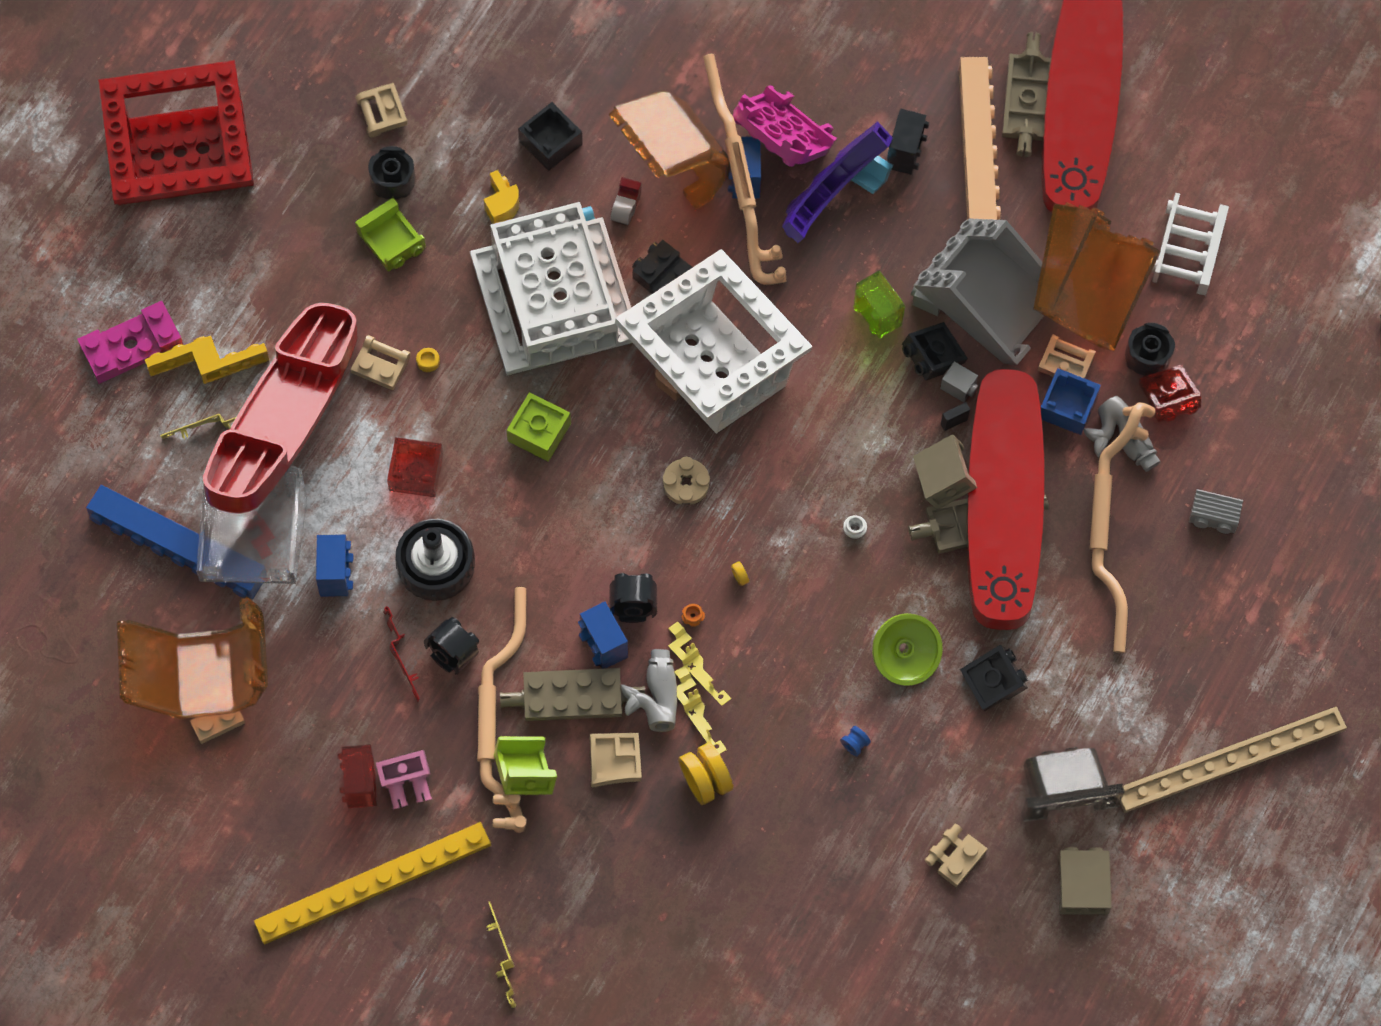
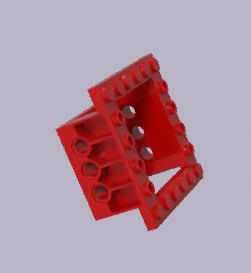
M235 60L98 80L115 205L254 186L244 109ZM215 86L217 106L130 118L125 103L126 98ZM202 146L209 148V151L205 154L197 152ZM180 149L187 152L183 157H176L174 155ZM155 153L164 154L161 160L156 161L152 159Z

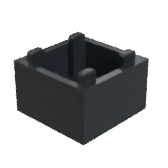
M553 102L518 128L519 142L548 171L583 144L582 131Z
M900 108L892 135L893 139L888 149L887 162L893 165L891 170L910 175L913 174L914 169L918 170L919 163H916V160L921 155L920 146L922 141L926 142L927 135H924V129L929 128V122L926 121L927 115Z

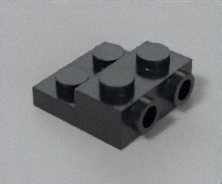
M662 240L659 244L654 242L647 251L649 254L644 259L639 257L634 262L632 278L653 294L693 267L680 257V252Z
M944 322L912 332L907 335L902 343L903 354L912 359L915 364L914 370L916 374L923 376L925 381L943 375L954 362L962 365L968 359Z
M1002 645L997 646L960 669L983 711H987L1005 699L1013 698L1028 688L1025 683L1029 681L1022 668L1019 670L1016 668L1014 662L1017 658L1010 648L1006 650Z

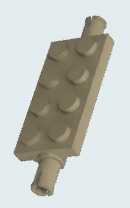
M1033 32L1027 33L1026 50L1019 55L1009 54L1002 137L1018 138L1017 155L1021 157L1024 149V157L1031 156L1032 140L1043 141L1044 116L1051 58L1044 57L1039 51L1041 34L1037 32L1035 33L1034 40Z
M1044 495V510L1049 509L1048 501H1045L1047 499L1046 495ZM968 498L950 502L938 510L933 506L926 508L928 522L908 526L911 541L932 536L938 554L968 547Z
M620 668L523 672L524 689H522V692H500L501 708L522 706L525 709V721L622 717V704L628 701L621 691ZM645 686L632 687L645 694Z

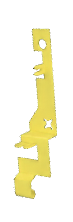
M217 414L160 436L165 439L181 431L182 437L185 439V435L188 438L187 428L192 429L206 423L221 421L230 430L231 426L229 423L234 422L236 417L224 421L223 417Z
M678 621L669 627L668 630L675 635L676 640L668 645V647L682 660L683 666L687 668L721 706L731 700L724 690L718 694L711 683L713 679L703 670V658L700 656L695 644L691 643V649L687 646L685 648L686 653L680 648L692 639ZM693 663V666L695 667H693L691 670L688 666H691V664ZM719 695L724 696L722 699L718 698Z
M683 666L674 671L681 682L677 686V698L707 743L710 742L713 746L718 744L720 747L716 750L721 754L727 749L721 741L714 743L709 731L712 728L703 717L705 705L698 690L695 689L693 691L694 695L692 692H689V699L684 694L685 691L697 684L692 679L687 668Z
M489 902L495 923L488 925L486 928H490L488 931L498 928L509 957L508 960L500 963L502 970L497 972L496 975L497 977L505 975L510 988L506 995L511 1007L514 1008L516 1007L514 1000L511 998L510 1001V997L514 993L505 971L513 968L514 964L500 931L492 905Z

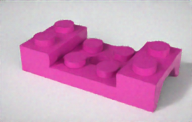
M163 301L142 309L141 315L101 333L99 330H95L77 339L98 384L144 364L145 359L154 353H164L176 345H183L182 338ZM127 341H137V345L134 348L125 347Z

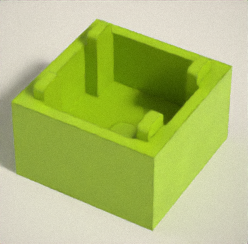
M529 392L506 430L507 441L549 462L571 425V414Z

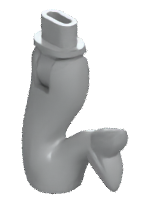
M1118 396L1108 399L1098 408V414L1102 423L1101 429H1083L1087 438L1094 442V451L1097 457L1101 455L1108 445L1109 440L1114 434L1116 424L1119 427V434L1127 424L1129 416L1123 415L1122 410L1128 407V405ZM1149 437L1143 441L1130 439L1123 447L1126 455L1133 461H1136L1137 466L1141 465L1145 472L1156 467L1161 462L1156 456L1157 451L1154 449Z
M653 649L651 650V659L648 660L649 666L646 679L655 701L648 695L626 685H621V691L628 699L625 706L627 716L641 707L646 712L649 728L653 731L665 732L675 728L677 711L676 677L673 660L670 659V651Z

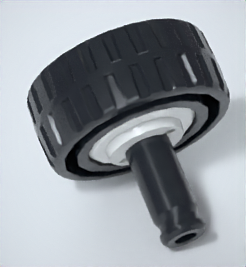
M428 519L412 525L403 533L396 547L395 563L400 581L409 592L424 600L438 601L456 596L469 584L474 574L475 553L471 540L460 526L444 519Z

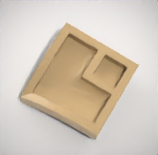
M639 733L590 734L591 787L641 781Z

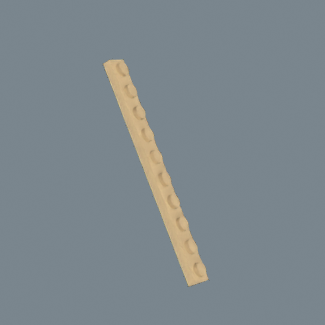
M1336 706L1116 788L1115 793L1124 813L1341 733L1347 727Z

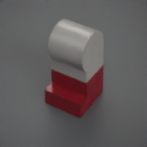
M624 177L621 178L619 191L611 212V220L629 225L641 196V182Z

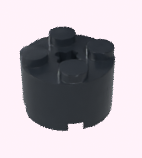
M396 146L383 147L370 158L368 164L370 183L378 197L399 199L410 195L415 185L416 177L413 159L405 150Z
M1145 323L1143 326L1135 328L1130 334L1125 350L1127 367L1143 376H1160L1168 368L1175 349V341L1169 334V330L1158 323Z
M619 573L614 576V580L609 585V609L613 616H618L619 621L640 623L646 621V617L652 615V618L657 615V584L651 574L627 575Z
M454 617L444 620L424 640L425 648L430 647L433 652L430 655L431 658L445 671L450 673L454 670V675L459 674L479 654L477 647L479 643L478 638L471 632L467 633L462 628L461 623Z

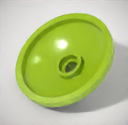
M911 613L896 615L888 619L877 631L872 646L873 660L878 671L887 680L904 686L919 684L928 679L939 666L943 651L941 636L937 628L928 619ZM904 643L906 648L901 652L899 647Z

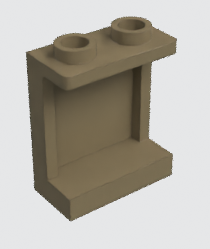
M953 434L913 456L925 499L937 510L977 488L975 480L968 474L961 451L964 450V446Z
M1067 847L1064 850H1060L1058 855L1061 892L1059 914L1109 915L1112 908L1109 851H1103L1099 847L1089 848L1088 851H1081L1076 847Z

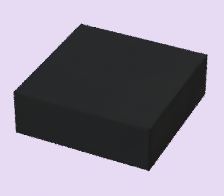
M965 402L942 414L941 426L944 431L968 420L970 408Z

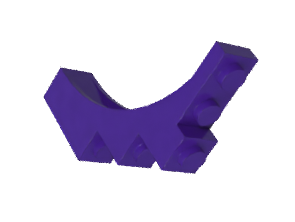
M878 121L839 151L834 162L814 177L810 187L790 202L786 210L788 216L782 226L787 236L793 238L797 243L804 239L814 220L840 190L865 166L889 147L893 137Z

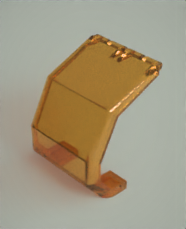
M661 90L614 106V110L609 113L610 118L618 127L625 122L627 123V125L621 128V132L631 145L636 144L634 149L644 161L651 157L654 158L647 165L657 178L662 175L670 177L690 169L694 171L699 179L685 187L683 194L695 209L712 200L729 178L730 163L726 152L690 106L670 92Z
M246 597L239 600L240 620L243 623L223 630L176 634L131 620L118 621L117 638L119 640L117 643L120 699L125 704L178 719L231 714L256 705L268 686L265 627L262 610L256 603Z

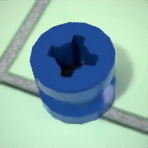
M853 726L850 729V733L847 736H843L840 742L849 753L858 756L861 753V749L864 746H868L871 740L863 730Z

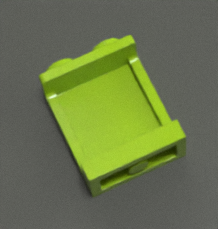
M391 198L355 222L357 233L388 272L401 267L407 259L412 256H418L426 248L425 238L423 235L419 236L402 215L394 198Z
M498 737L494 758L505 795L553 794L557 775L555 770H549L544 755L546 742L544 737Z

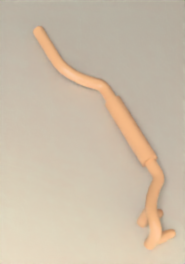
M707 54L703 58L716 111L724 123L727 136L725 144L739 208L744 213L751 274L758 283L763 285L785 283L786 269L784 267H778L774 273L769 274L764 273L761 269L760 261L767 262L782 259L781 247L774 245L769 250H761L759 248L758 226L754 210L756 202L742 138L738 136L734 118L729 112L723 96L714 54Z
M1137 403L1132 407L1123 408V415L1129 416L1127 424L1120 435L1101 453L1098 474H1095L1090 536L1092 570L1108 587L1115 601L1116 619L1113 648L1115 653H1125L1128 606L1122 587L1103 566L1104 551H1107L1112 490L1110 462L1112 457L1121 451L1130 439L1143 441L1148 438V431L1138 427L1141 417L1151 418L1155 414V408L1146 403Z
M524 587L515 588L514 630L512 637L501 652L485 663L481 673V685L478 686L477 761L480 762L481 781L487 789L495 794L493 796V804L505 805L511 816L493 819V827L514 830L516 833L523 832L526 826V819L523 817L519 806L520 795H505L502 784L492 776V763L495 762L494 751L496 747V686L493 685V673L515 654L523 641L526 631V588Z

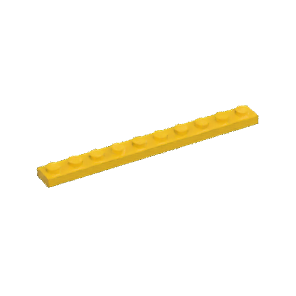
M479 822L254 920L255 925L265 945L490 847L491 843L482 823Z

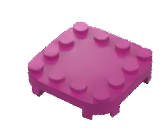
M767 86L762 94L751 98L744 94L733 111L732 116L735 123L744 127L750 136L765 144L767 150L783 158L782 161L786 165L793 167L795 164H805L829 153L837 139L831 133L834 128L829 123L818 126L792 105L793 94L787 91L783 95L775 91L773 86Z

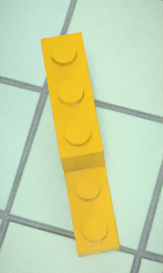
M210 335L208 337H198L186 345H176L164 353H154L145 359V363L150 377L195 361L203 384L270 360L264 343L251 345L246 350L238 353H229L220 359Z

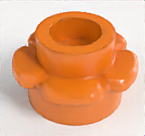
M689 604L682 610V621L685 624H690L692 627L698 626L705 618L704 611L697 604Z

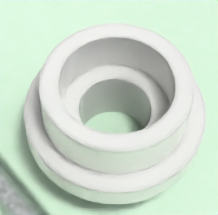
M853 515L845 520L843 530L848 537L857 539L866 533L867 523L862 517ZM857 525L859 530L854 531L851 529V526Z

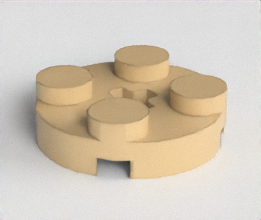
M683 457L672 462L666 468L663 475L664 492L673 502L677 504H696L708 493L710 476L705 466L690 457ZM682 478H691V485H681Z

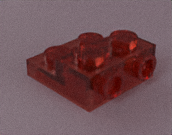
M1182 365L1139 379V386L1148 398L1149 405L1155 408L1154 416L1158 422L1163 420L1171 422L1178 415L1184 413L1191 415L1201 408V394Z

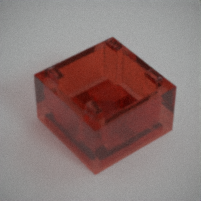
M395 437L387 478L389 491L436 497L443 459L442 444Z
M371 744L342 747V753L337 754L338 760H342L340 769H343L344 787H340V793H344L345 796L342 797V802H347L348 808L377 806L375 762Z

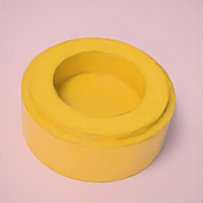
M424 348L416 356L417 366L424 372H432L440 364L439 354L432 348Z
M740 561L731 565L732 573L740 586L750 582Z

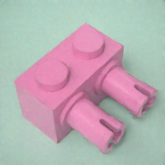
M424 750L376 763L381 786L389 789L393 809L400 808L399 799L402 807L408 806L402 785L405 784L404 781L409 780V782H412L417 803L423 802L422 793L424 794L425 801L432 799L426 780L428 775H430V770Z

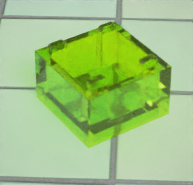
M880 270L856 283L855 305L853 308L857 313H861L870 325L869 331L872 335L876 334L878 338H881L902 326L905 304Z

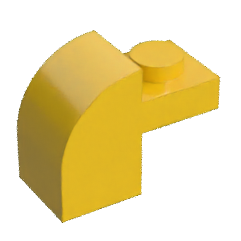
M496 170L490 173V184L496 194L483 199L484 210L492 224L511 220L519 209L517 185L515 184L510 187L505 176L502 177L499 171Z

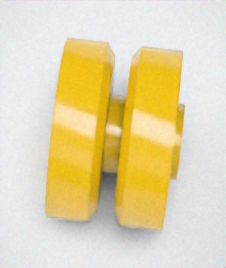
M710 742L698 747L697 756L688 752L678 757L683 776L693 795L701 805L714 800V790L720 795L733 790L734 786L728 769L720 754Z

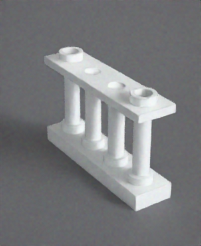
M1175 193L1174 200H1169L1165 213L1170 215L1158 260L1153 259L1150 270V273H1154L1152 282L1157 283L1159 273L1191 280L1199 285L1197 294L1206 296L1229 206L1220 204L1218 212L1213 211L1212 214L1177 205L1180 194ZM1179 214L1210 222V225L1214 226L1213 231L1205 233L1172 224L1174 215ZM1172 233L1203 241L1205 245H1209L1208 251L1201 253L1167 244L1169 235ZM1168 253L1199 261L1201 265H1204L1203 270L1196 273L1162 264L1164 254Z

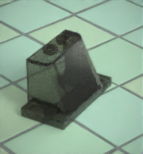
M1071 747L1060 753L1046 751L1041 753V756L1027 759L1024 763L1030 798H1026L1021 812L1023 822L1046 819L1050 811L1092 804L1095 811L1117 808L1124 795L1123 783L1107 784L1097 751L1094 748L1079 749L1078 747Z

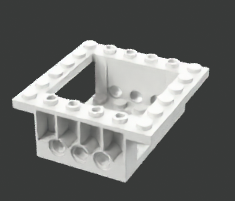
M580 202L491 224L492 246L470 251L507 376L632 343L615 324L616 317L629 310L631 305L603 217L586 221ZM554 255V257H553L552 259H549V260L544 259V257H548V256ZM503 268L522 330L523 346H520L497 271L498 269ZM556 271L561 276L556 280H551L548 278V274ZM557 292H564L567 297L563 300H557L554 298V295Z
M722 249L615 319V324L715 433H718L784 388L793 363L812 349V345ZM719 280L776 340L777 344L761 354L712 302ZM693 339L697 342V345L690 346L686 343V340ZM708 355L712 358V361L704 362L701 356ZM722 371L727 374V377L724 379L719 378L716 372Z

